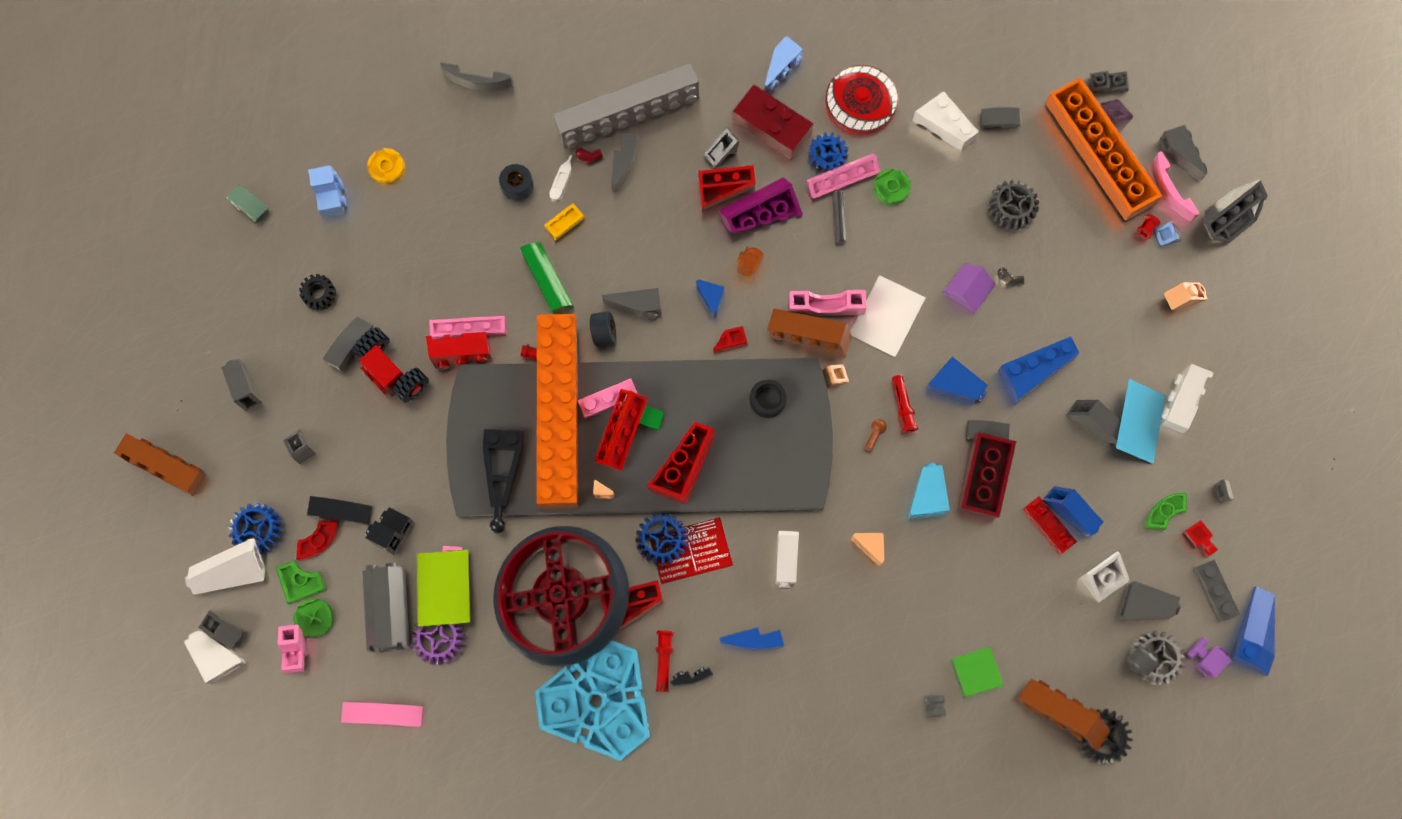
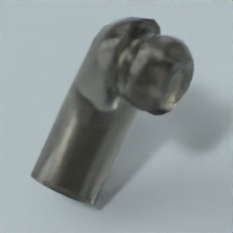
M999 268L998 277L1006 286L1024 285L1023 275L1013 276L1007 268Z

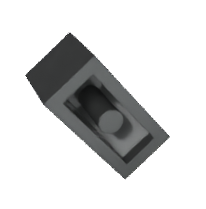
M210 610L198 627L213 639L230 648H233L238 643L243 632L237 626Z

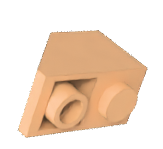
M1199 282L1181 283L1164 293L1171 310H1181L1207 300L1205 288Z

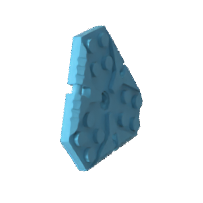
M611 640L603 650L593 657L580 663L572 664L568 668L564 667L535 691L540 729L574 743L579 741L584 743L586 748L621 761L650 737L645 700L641 695L643 687L637 650ZM577 670L582 674L578 679L573 675ZM633 691L634 699L627 700L626 692ZM594 695H599L602 698V703L599 707L594 706L591 702ZM583 727L590 730L588 736L581 734Z

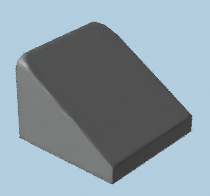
M1223 479L1215 484L1220 502L1234 500L1228 480Z

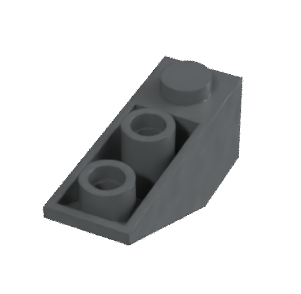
M1185 125L1165 131L1160 141L1166 155L1198 181H1202L1207 174V167L1199 156V149L1192 141L1191 132L1187 130Z

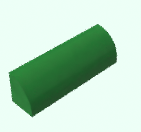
M534 242L520 247L522 255L552 314H561L574 308L543 245L539 242Z

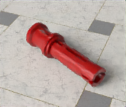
M893 376L892 382L900 410L898 417L901 418L903 426L901 429L902 433L915 432L919 427L915 423V411L911 408L904 376Z
M657 631L658 647L655 650L658 653L656 692H661L662 683L663 692H669L670 654L674 650L672 648L674 631Z

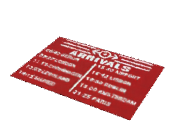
M721 518L684 526L687 529V532L684 534L688 535V539L684 540V542L688 546L681 548L685 553L680 554L677 552L679 560L671 557L672 564L668 562V559H665V565L661 564V560H658L656 565L661 584L733 566ZM674 529L667 532L674 539L678 540V535ZM664 532L663 535L657 537L659 538V545L666 541ZM650 541L652 550L655 552L656 543ZM676 545L665 546L661 553L671 551Z

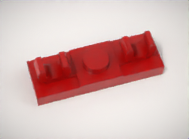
M1039 496L1023 508L1060 554H1063L1077 542Z

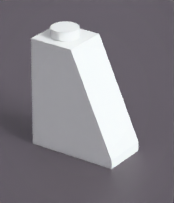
M778 532L775 584H780L781 588H792V585L796 584L799 532Z
M196 631L188 636L189 639L184 641L205 683L214 684L247 664L245 659L203 631Z

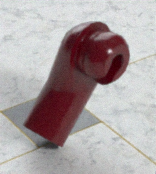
M577 148L575 151L576 158L587 164L603 157L600 149L592 153L583 148Z

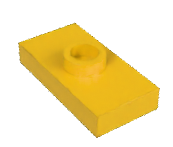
M572 203L547 222L544 227L555 240H558L583 221L585 216Z

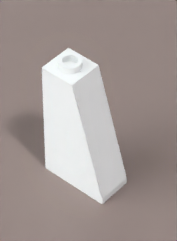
M253 538L189 567L185 582L193 595L264 581L266 568Z

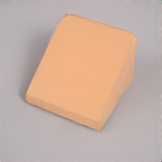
M843 364L828 366L822 370L827 388L849 382Z
M594 480L593 494L595 498H614L612 490Z

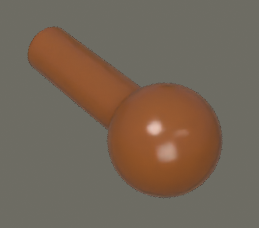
M876 419L871 424L872 433L865 446V450L869 452L872 451L879 434L884 433L887 428L886 422L882 419Z

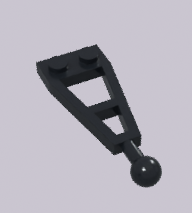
M484 429L483 455L490 506L495 507L494 519L490 522L489 527L495 534H500L505 529V523L502 520V508H507L522 454L523 430ZM490 450L515 451L509 475L492 474ZM494 482L506 483L502 500H496Z

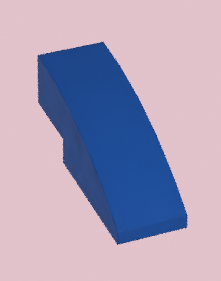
M754 628L720 637L721 644L742 650L764 651L784 647L780 630L760 635L759 628Z

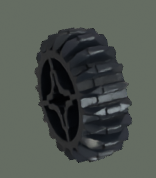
M1097 709L1101 714V719L1111 723L1110 726H1107L1110 730L1107 736L1108 740H1104L1100 748L1107 745L1109 748L1112 747L1114 751L1109 754L1096 751L1090 747L1091 745L1086 739H1083L1082 742L1080 740L1077 741L1078 744H1084V747L1080 750L1081 752L1088 750L1086 757L1090 758L1093 756L1094 763H1097L1099 759L1101 765H1105L1107 761L1109 764H1114V759L1120 762L1121 756L1125 757L1128 755L1124 749H1131L1127 742L1133 741V738L1127 737V734L1132 733V730L1125 729L1129 723H1121L1123 716L1120 715L1116 718V711H1112L1109 715L1108 709H1104L1103 712ZM1116 730L1119 733V744L1114 737Z

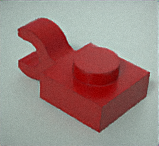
M1201 520L1184 532L1195 548L1200 545L1202 546L1204 553L1208 557L1218 551L1216 546L1209 540L1213 537V534Z

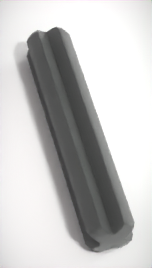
M836 190L833 194L836 243H845L844 192Z

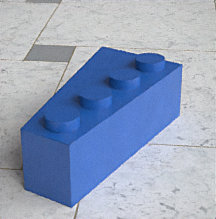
M1070 336L1003 364L998 373L1014 405L1071 363L1078 356L1079 351Z

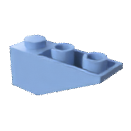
M788 36L774 49L765 82L764 91L767 93L770 90H774L778 86L779 81L789 75L791 68L794 65H799L803 59V49Z

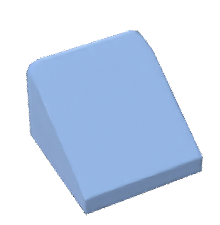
M1173 222L1154 230L1161 247L1181 240Z

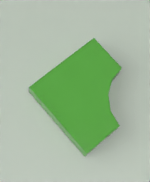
M296 561L276 567L288 605L326 591L321 572L319 571L312 573L303 571L299 568Z

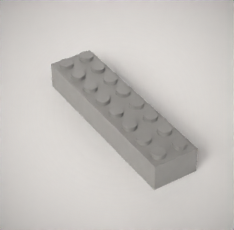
M691 63L555 113L553 117L556 130L564 149L576 147L581 142L592 141L600 135H608L618 128L623 129L634 122H642L650 116H658L666 110H674L682 104L693 103L699 98V81Z

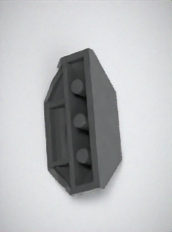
M1261 180L1232 189L1205 211L1203 224L1211 239L1230 243L1257 221L1264 200L1266 201L1268 196Z

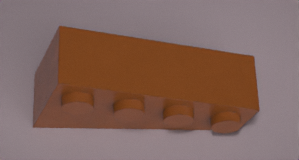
M127 433L125 434L114 454L192 496L195 494L205 475L200 473L201 469L193 464L187 466L184 464L185 460L176 455L173 458L167 455L168 451L158 446L155 449L151 446V442L143 438L139 440Z
M1031 678L1018 698L1021 703L1046 720L1050 717V721L1060 729L1068 728L1067 730L1081 742L1083 739H1086L1091 745L1090 747L1098 751L1110 732L1101 719V714L1091 707L1089 710L1083 707V704L1075 698L1072 700L1066 698V694L1058 689L1055 691L1050 689V686L1044 681L1039 680L1037 682Z

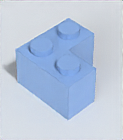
M331 165L308 169L310 184L316 194L318 211L324 218L344 214L346 200L344 195L341 194V190L344 187L337 171H334Z

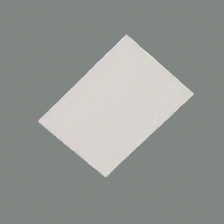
M879 275L866 300L865 314L858 315L850 331L851 336L896 357L925 297Z

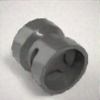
M944 695L924 697L925 704L928 706L926 717L946 716V709L943 707L945 702Z

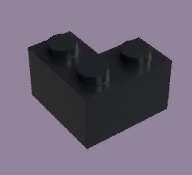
M389 507L387 511L385 510L381 514L380 523L374 521L373 524L368 526L365 538L373 545L394 555L413 521L408 516Z

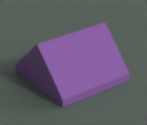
M964 263L943 293L975 314L995 286V282L984 267Z

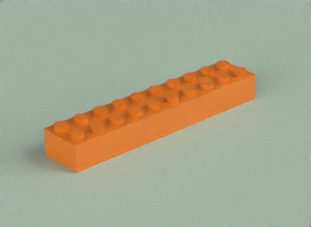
M576 314L537 315V505L539 508L578 507Z

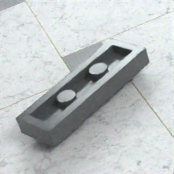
M1215 559L1195 567L1220 623L1241 615Z

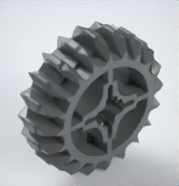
M1013 179L1010 180L1009 184L1004 181L1002 186L1000 184L997 185L996 190L994 189L991 193L992 196L989 198L990 203L988 205V209H992L990 215H996L994 221L1000 220V226L1004 223L1007 224V229L1011 225H1013L1014 229H1017L1018 225L1021 228L1025 227L1026 224L1029 225L1032 219H1035L1036 213L1039 210V200H1036L1037 193L1032 194L1033 187L1028 189V184L1025 183L1023 186L1020 180L1015 184ZM1005 195L1006 202L1000 205V198ZM1024 204H1027L1028 211L1022 214V207Z

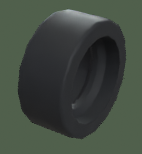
M761 380L751 390V408L760 417L771 418L779 415L785 408L786 390L775 380ZM764 388H772L779 394V403L773 409H763L757 403V394Z

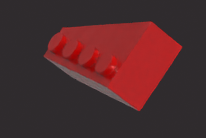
M698 422L693 423L681 439L675 451H672L669 459L663 467H660L654 479L648 483L647 487L650 492L684 505L687 504L716 436L712 427Z

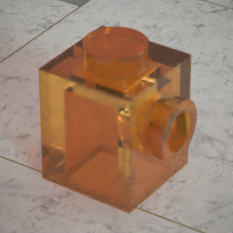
M746 247L744 252H740L737 262H739L737 273L755 279L763 262L764 254L757 248Z

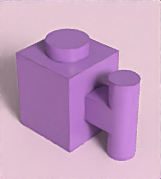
M1202 637L1187 653V656L1194 659L1198 655L1200 659L1195 666L1209 679L1216 678L1232 660L1221 647L1214 646L1209 650L1205 649L1204 647L1209 641Z

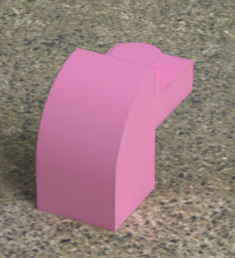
M300 626L278 627V646L282 651V672L287 674L304 671L306 644Z

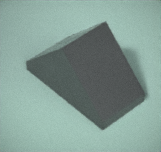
M300 430L283 440L291 457L299 464L316 454Z

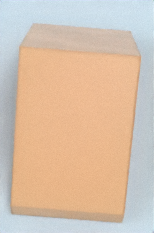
M855 533L852 536L851 540L877 565L880 566L884 562L883 533Z

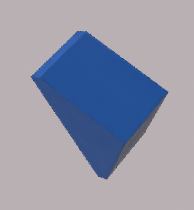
M697 280L696 289L714 319L718 315L725 287Z

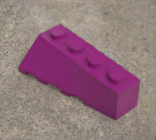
M784 177L718 210L724 226L732 233L755 228V226L761 224H771V222L777 220H787L793 216H803L793 186Z

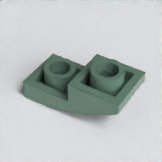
M240 185L226 196L229 202L239 211L242 210L254 222L268 210L265 204Z

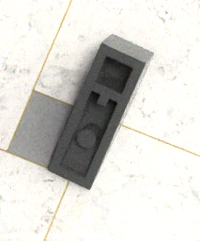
M658 288L602 295L604 305L643 318L647 317V319H654L661 315Z

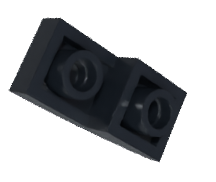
M704 667L693 673L694 677H691L688 671L685 673L680 671L672 676L674 680L670 682L673 687L694 685L713 676L710 668L705 670Z

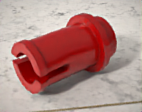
M529 344L523 345L520 356H523L524 359L531 358L537 360V348L530 347Z

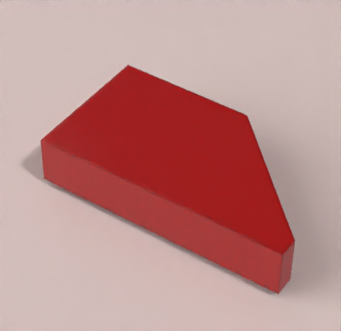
M743 326L724 330L718 343L713 348V352L717 353L748 345Z

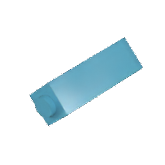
M929 463L920 471L908 519L945 515L950 511L942 465Z

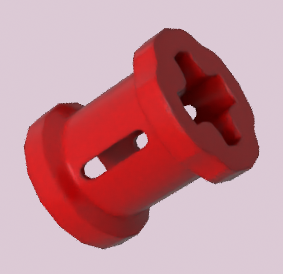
M1147 214L1145 221L1138 227L1136 232L1145 239H1151L1153 231L1156 227L1160 226L1161 221L1156 216Z

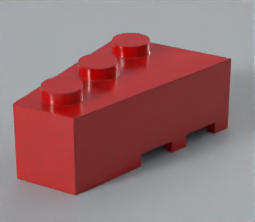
M754 165L699 170L698 181L702 212L754 189L756 184Z
M486 332L462 333L460 337L450 338V334L443 335L444 338L432 339V336H426L429 359L435 369L445 370L453 365H468L470 362L484 363L487 359H492Z
M658 580L629 587L628 607L618 632L663 603ZM610 597L601 599L604 615L606 613Z

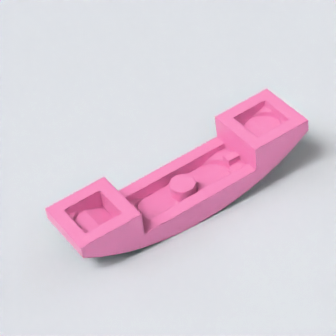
M1161 151L1153 160V170L1157 186L1173 210L1191 222L1197 217L1199 212L1190 198L1184 201L1167 174L1171 165Z
M343 702L341 723L422 727L423 706Z

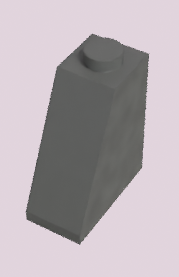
M240 359L230 360L225 366L221 367L232 399L239 407L247 411L262 403L245 364Z
M1076 400L1067 416L1106 442L1117 443L1121 419L1099 400Z
M1133 581L1128 586L1118 621L1170 619L1178 615L1180 611V597Z

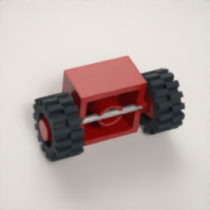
M379 327L371 328L370 331L365 332V335L360 336L361 339L356 341L357 343L354 344L353 348L354 352L361 358L358 360L362 364L360 369L375 383L384 395L388 393L393 397L396 394L402 402L408 403L415 396H419L420 392L424 391L423 388L427 387L426 384L429 383V378L419 368H412L404 375L383 353L390 339Z

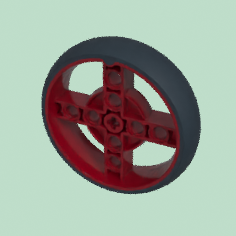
M556 526L546 528L522 540L512 549L502 563L496 578L493 595L496 620L505 639L524 657L549 666H565L580 663L603 650L617 634L628 607L629 584L621 559L603 538L591 531L578 527ZM567 542L580 543L596 552L604 562L609 575L585 579L582 573L570 567ZM544 549L546 570L536 579L532 590L514 593L517 580L526 564ZM559 552V558L554 560L555 554ZM561 572V578L556 580V575ZM601 584V590L596 593L597 585ZM582 587V594L577 596L578 589ZM545 595L544 601L540 603V597ZM610 597L606 613L599 626L588 638L578 644L575 621L585 613L590 601ZM526 598L525 605L521 607V601ZM536 611L544 621L552 624L554 650L544 649L531 643L519 629L515 615ZM565 611V617L560 619V614ZM567 630L568 635H567V637L563 640V639H562V634H563L564 631Z

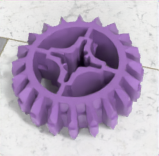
M416 623L415 626L419 629L418 631L412 630V634L417 635V637L411 638V642L417 644L412 648L413 650L420 649L416 655L418 657L423 655L422 661L424 662L429 659V664L433 665L436 660L437 665H442V659H444V662L448 664L449 656L455 660L456 656L453 653L455 651L458 653L462 652L457 647L458 645H465L464 642L459 641L466 637L465 634H459V632L464 630V627H457L460 623L449 624L454 636L450 638L445 634V625H437L434 631L427 632L426 630L430 626L418 627V623ZM440 633V636H442L446 640L442 639L437 643V641L434 640V638L430 637H435L436 635L438 636V634ZM423 638L431 641V653L424 647ZM451 644L448 650L437 654L443 645Z

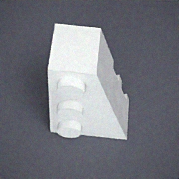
M942 92L915 111L913 122L923 125L929 132L942 137V140L960 151L975 142L978 135V130L945 92Z

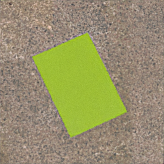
M468 550L418 553V627L470 623Z

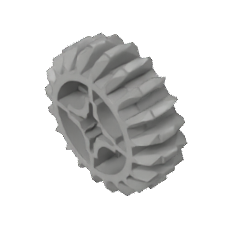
M1153 631L1152 634L1150 632L1145 633V637L1139 636V642L1135 641L1133 645L1137 648L1138 646L1145 647L1150 642H1157L1153 652L1158 654V658L1161 659L1158 666L1148 676H1142V681H1146L1149 678V684L1152 685L1156 681V684L1161 686L1163 682L1166 685L1170 684V679L1173 681L1177 680L1176 675L1182 674L1179 668L1185 667V664L1180 662V660L1186 658L1184 655L1180 656V652L1184 651L1183 648H1177L1180 642H1172V635L1166 638V632H1161L1159 635L1158 631ZM1166 648L1169 650L1171 657L1166 654ZM1162 665H1171L1165 674H1158V670L1161 669Z

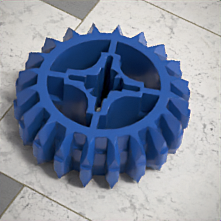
M255 503L254 507L251 504H247V510L244 507H240L241 513H234L237 518L235 520L230 519V522L234 525L228 527V530L233 531L229 534V538L233 539L231 543L234 546L245 542L247 539L256 538L260 541L256 543L260 555L264 554V549L268 552L271 551V544L277 546L274 540L275 538L281 539L277 532H282L283 529L277 527L282 524V521L277 520L279 514L274 513L273 508H268L266 504L260 506L259 503ZM265 515L266 518L255 521L252 519V516ZM246 522V527H245V529L242 531V527H243L244 523ZM254 525L258 527L256 531L258 534L253 532ZM269 527L268 534L265 537V530Z
M659 512V518L651 514L652 520L650 521L646 517L644 521L647 525L640 523L639 527L642 530L636 531V534L641 536L635 538L637 543H641L637 546V550L644 549L640 553L643 557L648 554L646 558L648 562L653 557L655 565H657L658 560H661V564L665 565V559H668V562L672 564L671 557L679 560L677 552L680 554L685 553L681 547L688 546L684 542V540L688 539V535L684 534L687 532L686 527L680 528L683 525L682 521L675 523L677 521L676 516L670 520V513H667L665 518H663L662 512ZM663 524L659 531L648 532L652 527ZM668 526L676 531L678 540L667 533ZM664 532L666 541L659 545V538L657 537L663 535ZM646 538L656 543L655 552L647 546ZM676 545L671 551L661 553L665 546Z

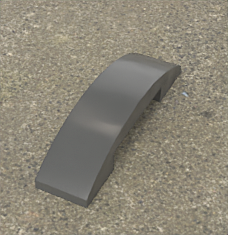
M440 63L442 73L448 79L466 88L496 91L510 88L514 84L510 74L494 72L493 77L489 78L461 73L458 65Z

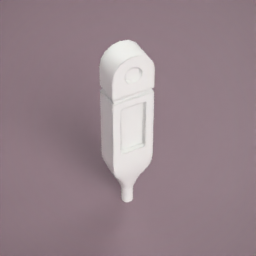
M571 155L560 166L550 190V199L554 202L561 199L572 172L571 160L573 158Z

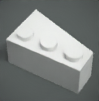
M1191 364L1181 374L1178 373L1174 384H1176L1175 390H1172L1168 396L1169 406L1168 408L1165 407L1161 418H1163L1161 425L1182 434L1185 433L1199 407L1197 405L1201 394L1204 395L1206 389H1204L1206 381L1212 378L1214 372Z

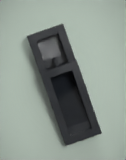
M310 496L307 516L316 519L338 521L340 523L369 526L373 506Z

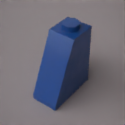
M952 356L930 381L926 390L974 404L976 400L981 401L987 394L985 390L988 385Z
M1054 486L1043 498L1045 504L1080 534L1092 536L1099 531L1100 526L1104 522L1075 489Z

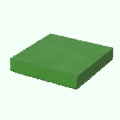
M991 647L952 659L965 698L1004 685Z

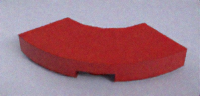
M318 521L317 528L312 535L298 540L296 560H307L324 552L334 541L340 522Z

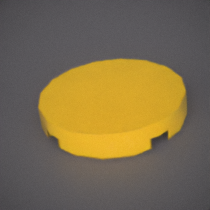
M388 148L374 152L367 163L368 172L372 179L385 185L399 180L405 169L401 155L397 151Z

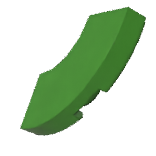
M1187 493L1171 494L1157 502L1148 514L1145 529L1166 530L1172 516L1186 513Z

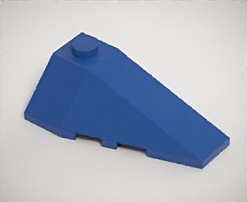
M1256 586L1230 659L1268 676L1275 658V594Z

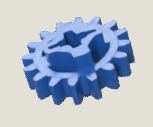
M825 132L823 137L817 135V141L812 139L811 145H809L808 151L810 152L808 158H812L811 164H817L816 169L822 167L823 172H825L826 169L830 171L834 167H840V164H845V159L848 157V147L845 146V140L840 141V135L835 138L834 133L827 136Z

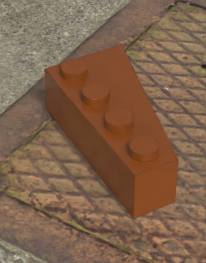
M775 308L768 325V331L774 339H784L842 357H846L852 338L849 328L844 322Z

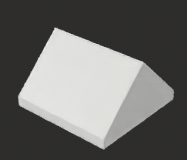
M1119 552L1114 553L1080 577L1097 602H1101L1130 581Z

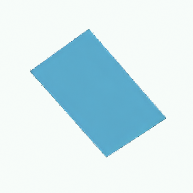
M1129 379L1116 445L1117 449L1152 464L1154 463L1166 395Z

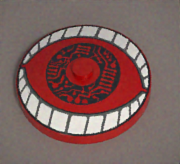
M856 65L845 68L833 77L826 91L825 104L830 118L838 127L849 133L866 135L882 130L892 121L898 106V92L892 79L883 71L871 66Z

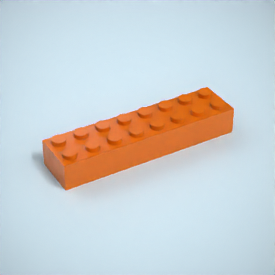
M1080 77L1049 94L1045 104L1123 219L1127 221L1156 205L1161 199L1162 194L1082 78Z

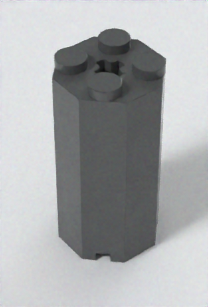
M386 563V567L367 565L366 570L362 571L367 651L375 652V649L379 648L380 652L401 651L403 647L406 649L410 648L405 569L402 566H398V563Z

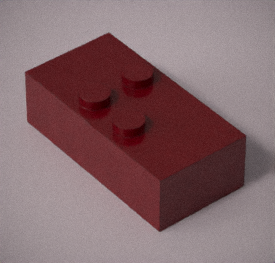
M754 84L732 111L733 122L790 160L793 159L813 132L814 123Z
M980 432L974 434L958 510L994 519L1000 518L1017 441Z

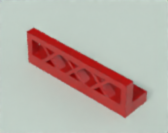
M620 389L594 462L622 471L647 403V397L633 391Z

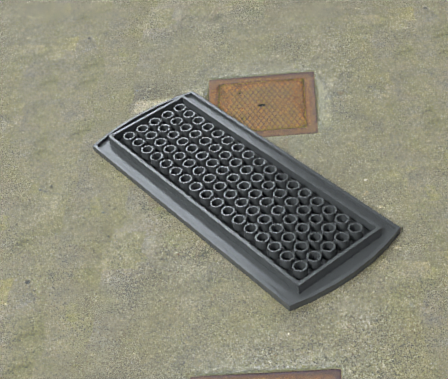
M818 358L577 362L578 400L631 378L637 393L648 398L646 406L664 412L659 431L638 425L622 471L594 462L613 408L585 419L578 403V507L539 508L537 505V363L459 365L452 389L446 436L449 485L457 516H494L495 507L490 506L483 455L484 429L523 430L524 432L521 458L507 508H502V516L824 509L831 475L833 429L826 381ZM761 380H775L786 390L785 408L775 417H760L751 408V390ZM764 388L757 394V403L763 409H773L779 403V394L772 388ZM698 422L712 427L716 436L687 504L684 505L650 492L647 487L648 483L654 479L657 471L661 466L663 467L669 459V455L673 450L675 451L693 423ZM490 450L493 475H509L515 451ZM594 480L612 490L614 498H595L593 494ZM494 482L496 500H502L506 483Z

